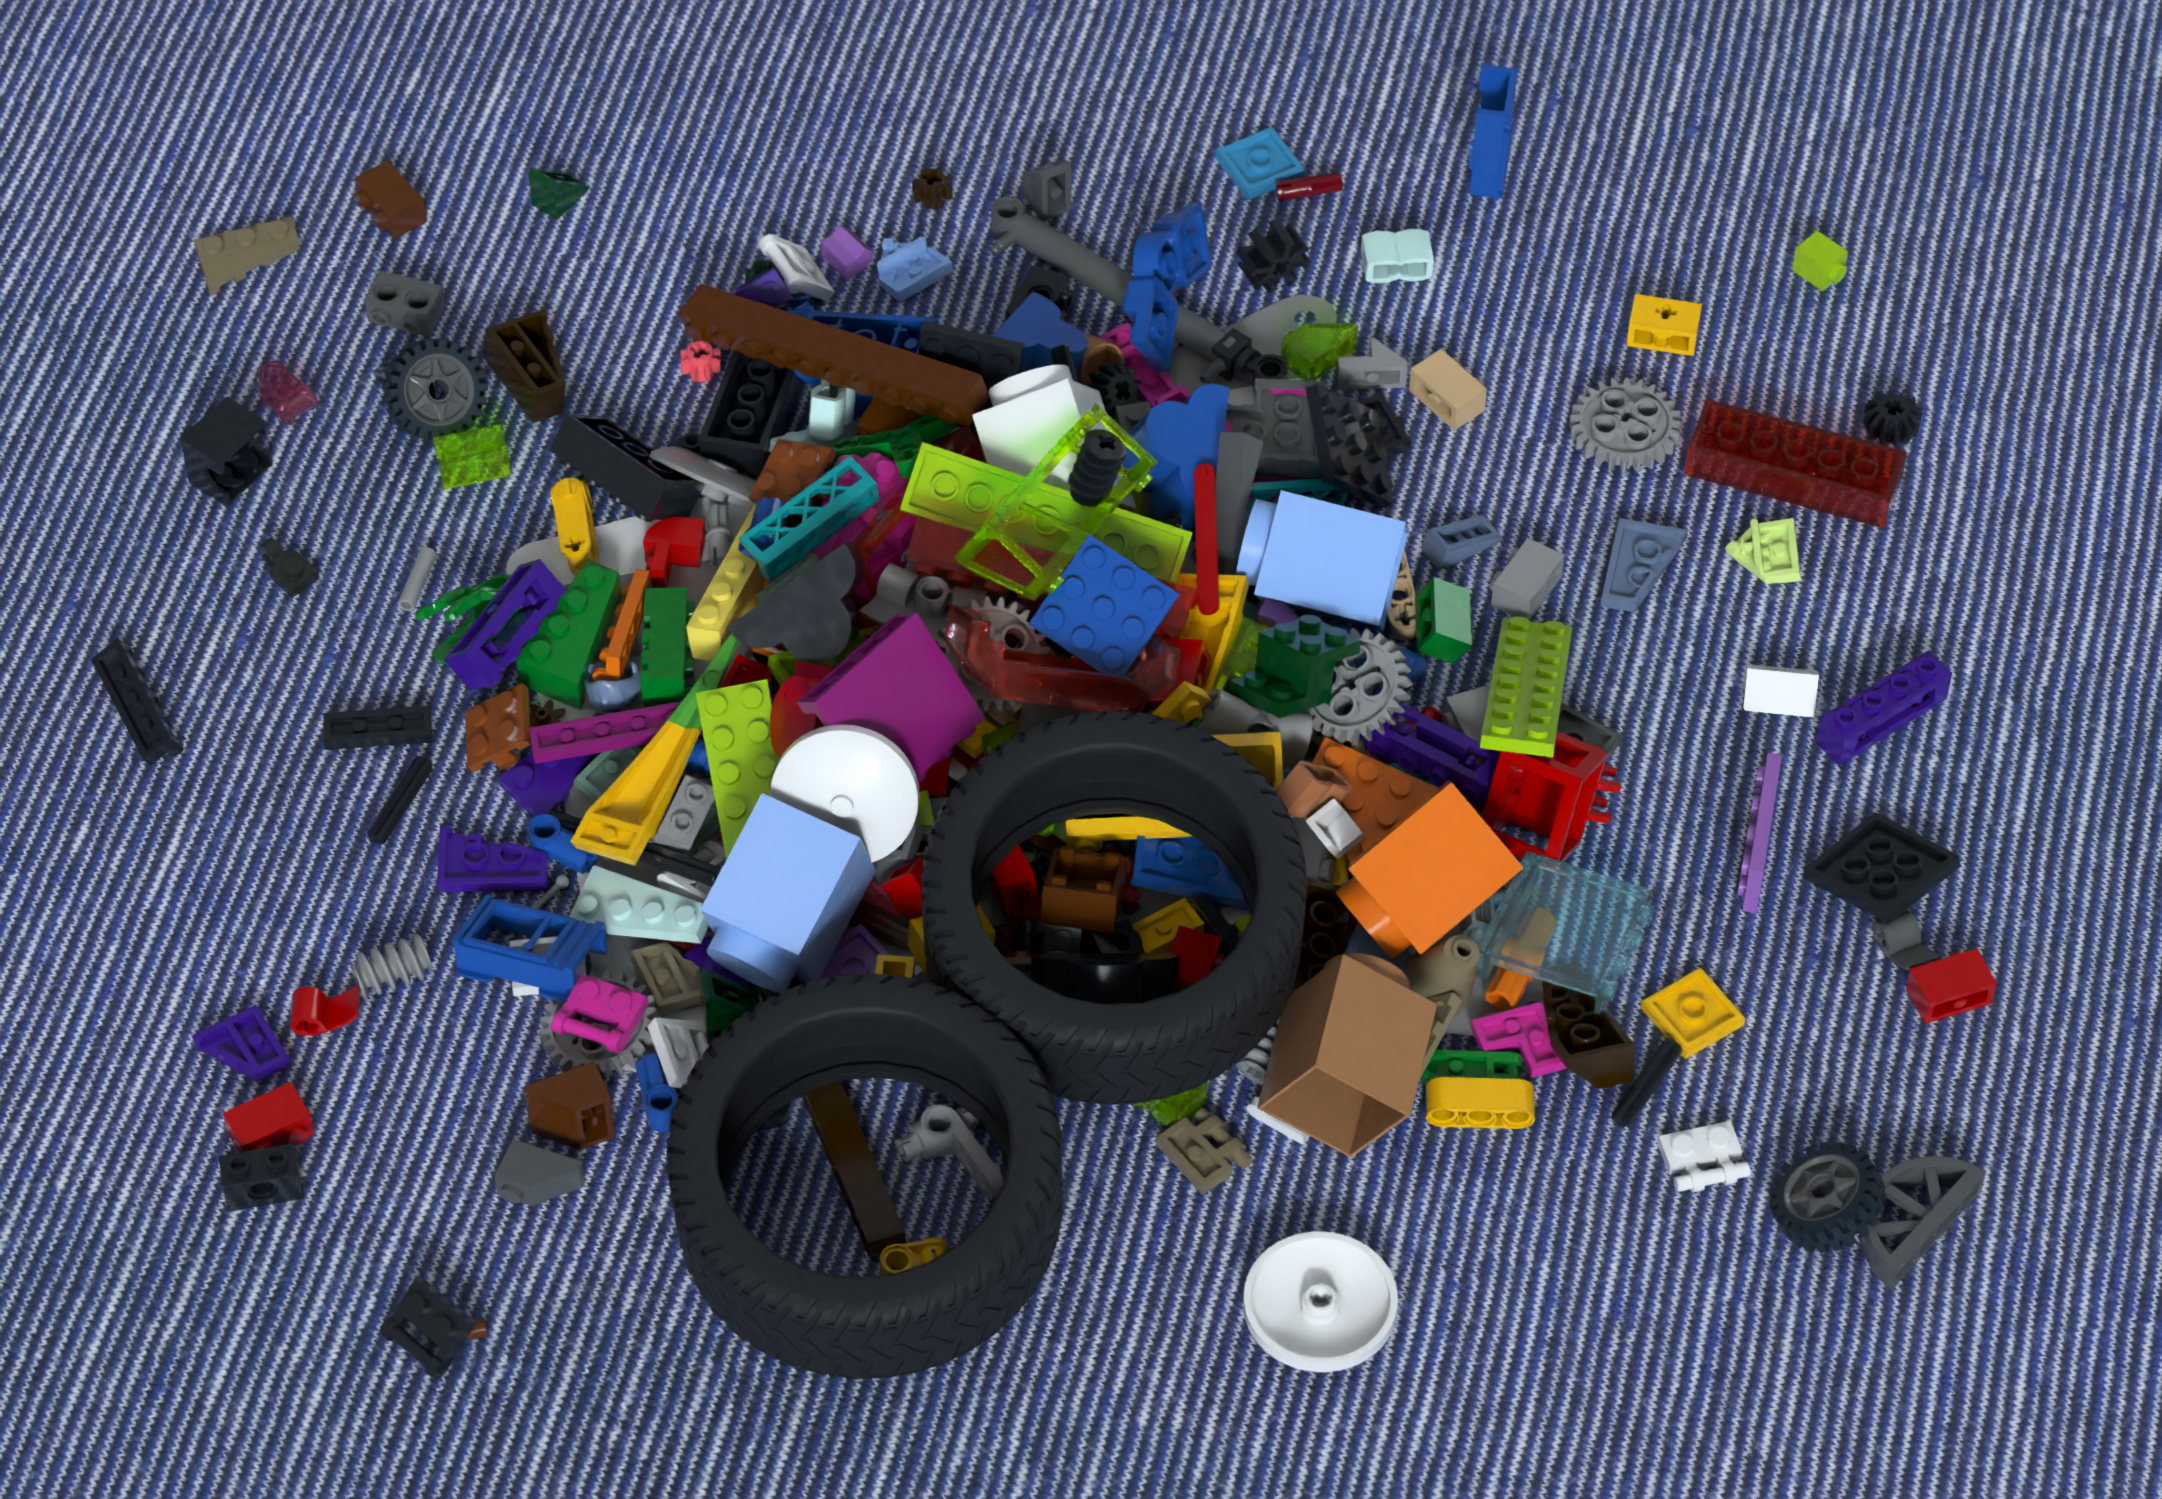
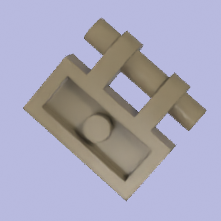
M1206 1108L1200 1109L1195 1114L1194 1118L1199 1123L1196 1127L1185 1117L1156 1136V1145L1202 1195L1232 1176L1233 1167L1228 1163L1229 1161H1235L1241 1169L1247 1168L1253 1162V1158L1246 1152V1145L1239 1138H1233L1225 1130V1123L1217 1115L1212 1116ZM1207 1139H1214L1221 1147L1215 1149Z

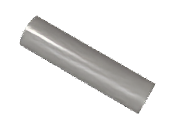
M429 547L420 548L397 602L398 606L405 611L414 610L436 558V552Z

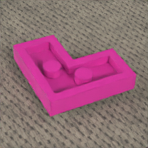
M1542 1002L1471 1020L1470 1029L1480 1051L1507 1052L1519 1049L1531 1078L1566 1069L1550 1046L1546 1011Z

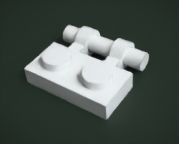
M1731 1121L1659 1136L1658 1146L1669 1175L1681 1172L1685 1174L1674 1177V1186L1677 1192L1689 1189L1692 1192L1702 1191L1707 1185L1721 1182L1724 1185L1737 1183V1179L1748 1177L1751 1174L1748 1162L1737 1164L1732 1162L1741 1160L1742 1149ZM1713 1165L1717 1166V1168L1710 1170H1700V1168L1709 1167Z

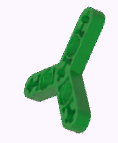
M925 414L901 429L846 438L832 444L829 448H832L837 453L833 460L834 465L840 456L856 454L864 458L870 453L877 452L889 459L894 458L900 476L908 478L911 477L922 442L930 444L961 425L956 423L948 424L941 418Z

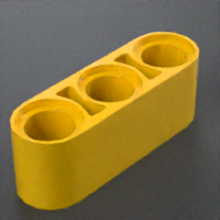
M1434 1078L1426 1084V1120L1430 1124L1439 1127L1526 1128L1535 1121L1534 1085L1522 1079Z

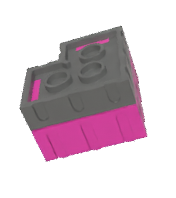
M1255 378L1254 405H1227L1224 432H1243L1264 442L1253 483L1321 478V468L1306 388L1314 384L1324 386V381ZM1312 491L1304 492V493H1302L1301 495H1302V496H1307V495L1310 494ZM1275 494L1267 501L1273 502L1280 496V494Z

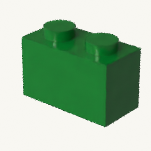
M1433 577L1415 595L1417 652L1454 664L1464 653L1470 650L1473 644L1470 591L1464 587Z

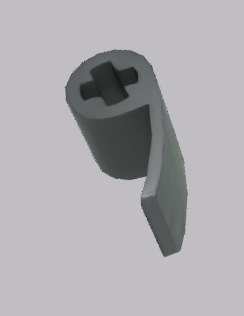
M1904 911L1889 924L1881 920L1873 924V935L1878 947L1900 968L1910 970L1911 968L1939 959V954L1929 950L1921 943V930L1912 912Z

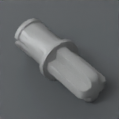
M716 503L712 504L711 509L708 510V531L705 533V540L709 543L708 565L712 569L718 570L730 549L729 543L732 541L733 534L729 530L728 508L725 505H718Z

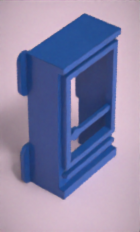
M1484 62L1481 63L1479 92H1482L1481 109L1477 108L1474 140L1471 139L1468 169H1472L1470 195L1503 199L1511 151L1517 68L1485 65Z
M486 894L453 939L457 975L481 982H490L494 977L538 987L540 996L561 1002H566L576 985V969L588 952L606 955L608 952L606 928L603 922L596 921L595 924H591L584 920L579 921L576 918L492 899V895ZM494 928L531 937L527 943L523 944V950L485 941ZM557 937L545 955L531 952L534 950V944L539 938Z

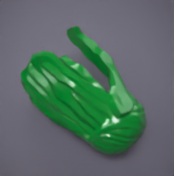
M511 574L494 575L490 580H486L475 587L463 586L460 589L455 588L448 593L442 594L434 603L427 604L416 611V620H423L454 603L444 612L445 621H452L471 608V612L463 625L431 652L436 661L449 666L444 661V658ZM527 606L522 607L521 609H519L518 607L517 610L510 617V619L498 632V634L496 636L489 637L485 641V643L489 642L490 640L494 642L495 639L499 636V634L510 622V620L514 617V615L522 613Z

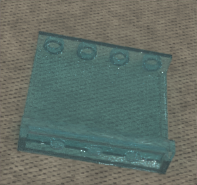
M1527 851L1521 862L1524 868L1513 877L1478 945L1480 957L1476 976L1488 979L1494 966L1505 968L1596 997L1594 1013L1600 1014L1605 1002H1612L1618 987L1617 978L1618 976H1625L1630 963V952H1636L1640 946L1643 935L1642 927H1649L1655 911V906L1650 905L1652 889Z

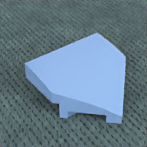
M919 237L911 243H895L894 238L883 239V253L881 260L877 263L879 283L885 291L900 303L954 272L952 261L934 248L927 247L925 237Z

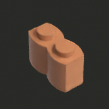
M1300 761L1275 791L1287 807L1291 818L1295 816L1307 820L1332 799L1341 804L1353 790V787L1339 771L1329 766L1321 765L1318 767L1310 762Z

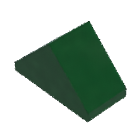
M530 168L528 172L532 206L556 220L583 197L590 187L565 171Z
M706 968L699 972L700 1004L706 1032L725 1030L737 1018H741L745 1012L760 1003L756 990Z

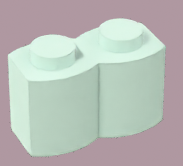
M1407 229L1397 233L1373 231L1362 235L1361 256L1366 281L1372 283H1387L1397 279L1421 281L1432 277L1434 258L1429 231L1422 229Z
M821 379V384L814 387L811 391L808 434L822 441H832L839 437L844 431V425L850 423L854 418L856 391L844 386H834Z

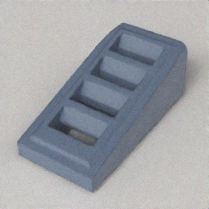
M1482 514L1428 529L1421 548L1434 566L1440 570L1500 542L1502 536ZM1476 529L1481 536H1477L1473 530Z

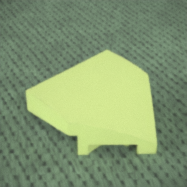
M1753 518L1750 521L1751 527L1736 542L1732 540L1725 547L1729 555L1765 583L1801 581L1794 518L1759 524Z

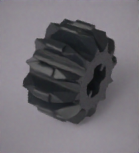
M1120 362L1101 364L1098 366L1097 371H1092V373L1088 374L1092 383L1085 385L1099 391L1108 420H1115L1116 406L1136 403L1135 399H1140L1143 396L1137 392V386L1142 381L1133 379L1135 370L1125 368V364Z
M1890 389L1886 395L1876 392L1873 400H1868L1864 409L1863 429L1868 430L1869 439L1879 438L1880 446L1885 442H1891L1895 448L1899 441L1908 444L1912 437L1917 436L1920 430L1922 413L1921 408L1916 406L1915 398H1905L1904 391L1899 395L1893 394Z

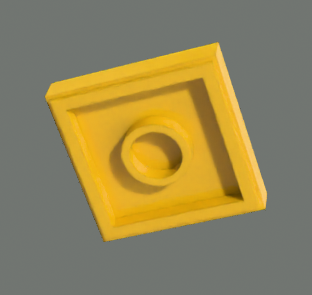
M1701 967L1641 1001V1009L1667 1039H1674L1682 1047L1681 1055L1684 1059L1689 1058L1745 1025L1746 1018Z

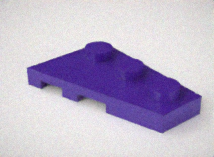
M532 753L498 778L499 784L533 818L540 814H549L559 804H564L570 796L569 790L572 788L575 778L600 753L535 764Z
M440 825L437 872L438 892L548 890V852L510 842L501 845L484 840L482 835L470 833V836L454 833L450 827Z

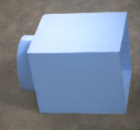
M1281 490L1277 504L1260 499L1255 500L1244 534L1236 575L1247 576L1249 585L1256 586L1254 595L1260 601H1264L1266 598L1286 603L1294 610L1383 632L1409 528L1405 521Z
M762 793L700 909L714 933V937L706 950L707 954L718 964L739 977L778 993L788 989L793 977H797L807 983L819 980L876 872L861 838Z

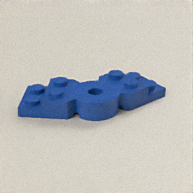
M1202 202L1189 203L1178 213H1165L1153 223L1152 232L1141 233L1135 243L1133 253L1134 277L1129 281L1127 294L1123 297L1122 306L1124 313L1133 322L1130 329L1132 344L1156 372H1169L1179 312L1177 298L1173 297L1175 288L1189 287L1212 267Z

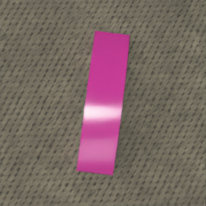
M1128 322L1099 336L1120 348L1124 357L1125 368L1134 369L1133 379L1142 381L1137 386V392L1143 395L1140 400L1142 402L1149 401L1151 408L1165 401L1183 403L1191 395L1184 385L1177 387L1165 372H1156L1148 361L1145 360L1131 342V325Z

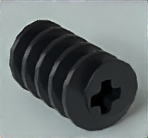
M1094 429L1089 431L1084 437V443L1080 447V452L1077 454L1076 462L1073 464L1072 472L1068 478V483L1071 487L1070 495L1080 505L1087 507L1104 505L1113 489L1118 472L1125 460L1126 449L1120 438L1112 432Z

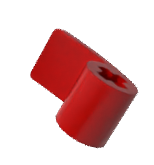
M356 985L352 989L329 999L324 992L314 987L296 989L292 994L291 1030L302 1036H314L330 1032L353 1022L359 1016V986Z

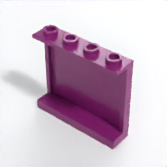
M917 612L896 613L797 701L804 714H816L824 727L831 725H854L870 729L885 736L906 755L915 771L918 783L927 776L926 771L934 763H939L950 756L952 753L951 748L955 744L972 736L977 730L975 726L985 718Z

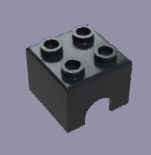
M225 397L217 405L210 406L205 412L204 417L194 426L185 428L180 437L189 483L225 506L233 502L273 465L271 452L262 447L254 438L258 432L264 436L267 435L265 420L229 397Z

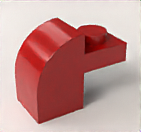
M671 517L657 522L646 532L643 538L646 570L650 571L652 588L668 587L672 565L700 568L706 544L704 519Z
M922 856L892 869L881 885L898 912L908 920L923 915L921 875L924 873L922 868L924 859Z

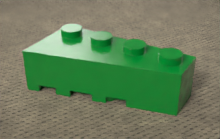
M591 560L586 562L559 599L557 609L553 613L548 614L540 625L539 632L530 639L520 656L516 659L519 683H523L531 690L578 710L582 709L586 692L584 679H586L588 674V665L590 663L596 664L597 659H600L599 654L601 649L604 648L605 637L615 618L614 611L622 599L619 572Z

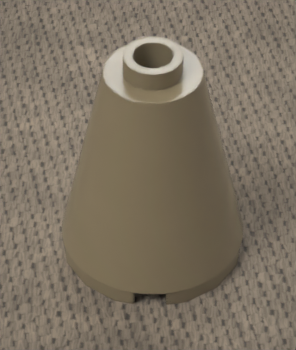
M1455 935L1433 944L1421 955L1419 952L1414 953L1407 960L1402 970L1409 980L1410 990L1425 998L1454 992L1462 999L1455 1013L1457 1015L1468 1004L1472 996L1480 957L1479 948L1471 938L1464 935Z

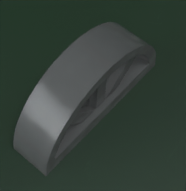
M1927 1156L1902 1162L1881 1176L1885 1185L1886 1200L1890 1199L1919 1219L1915 1221L1877 1223L1875 1227L1867 1224L1869 1233L1864 1238L1860 1236L1864 1257L1873 1273L1884 1285L1893 1290L1982 1191L1986 1171L1959 1159ZM1918 1185H1926L1931 1211L1902 1192V1190ZM1939 1185L1952 1187L1941 1198ZM1908 1235L1891 1254L1886 1250L1879 1238L1881 1236Z

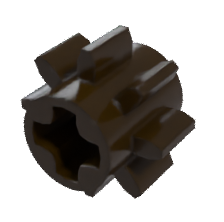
M939 169L922 170L919 179H912L914 202H921L922 206L926 209L943 208L945 199L953 198L950 175L944 176Z

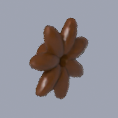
M548 700L544 707L531 704L530 710L533 715H530V728L561 722L558 719L566 714V709L553 710L554 702L552 700Z

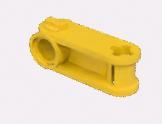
M570 477L560 480L553 488H550V495L555 511L559 546L562 554L567 557L570 571L577 576L588 560L599 564V553L593 519L594 508L589 487L584 479L578 480Z

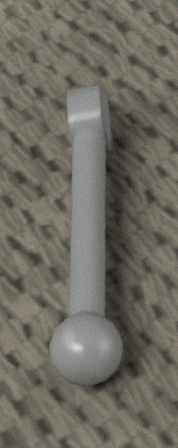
M566 875L557 876L555 884L531 908L540 909L557 891L568 887L569 878Z

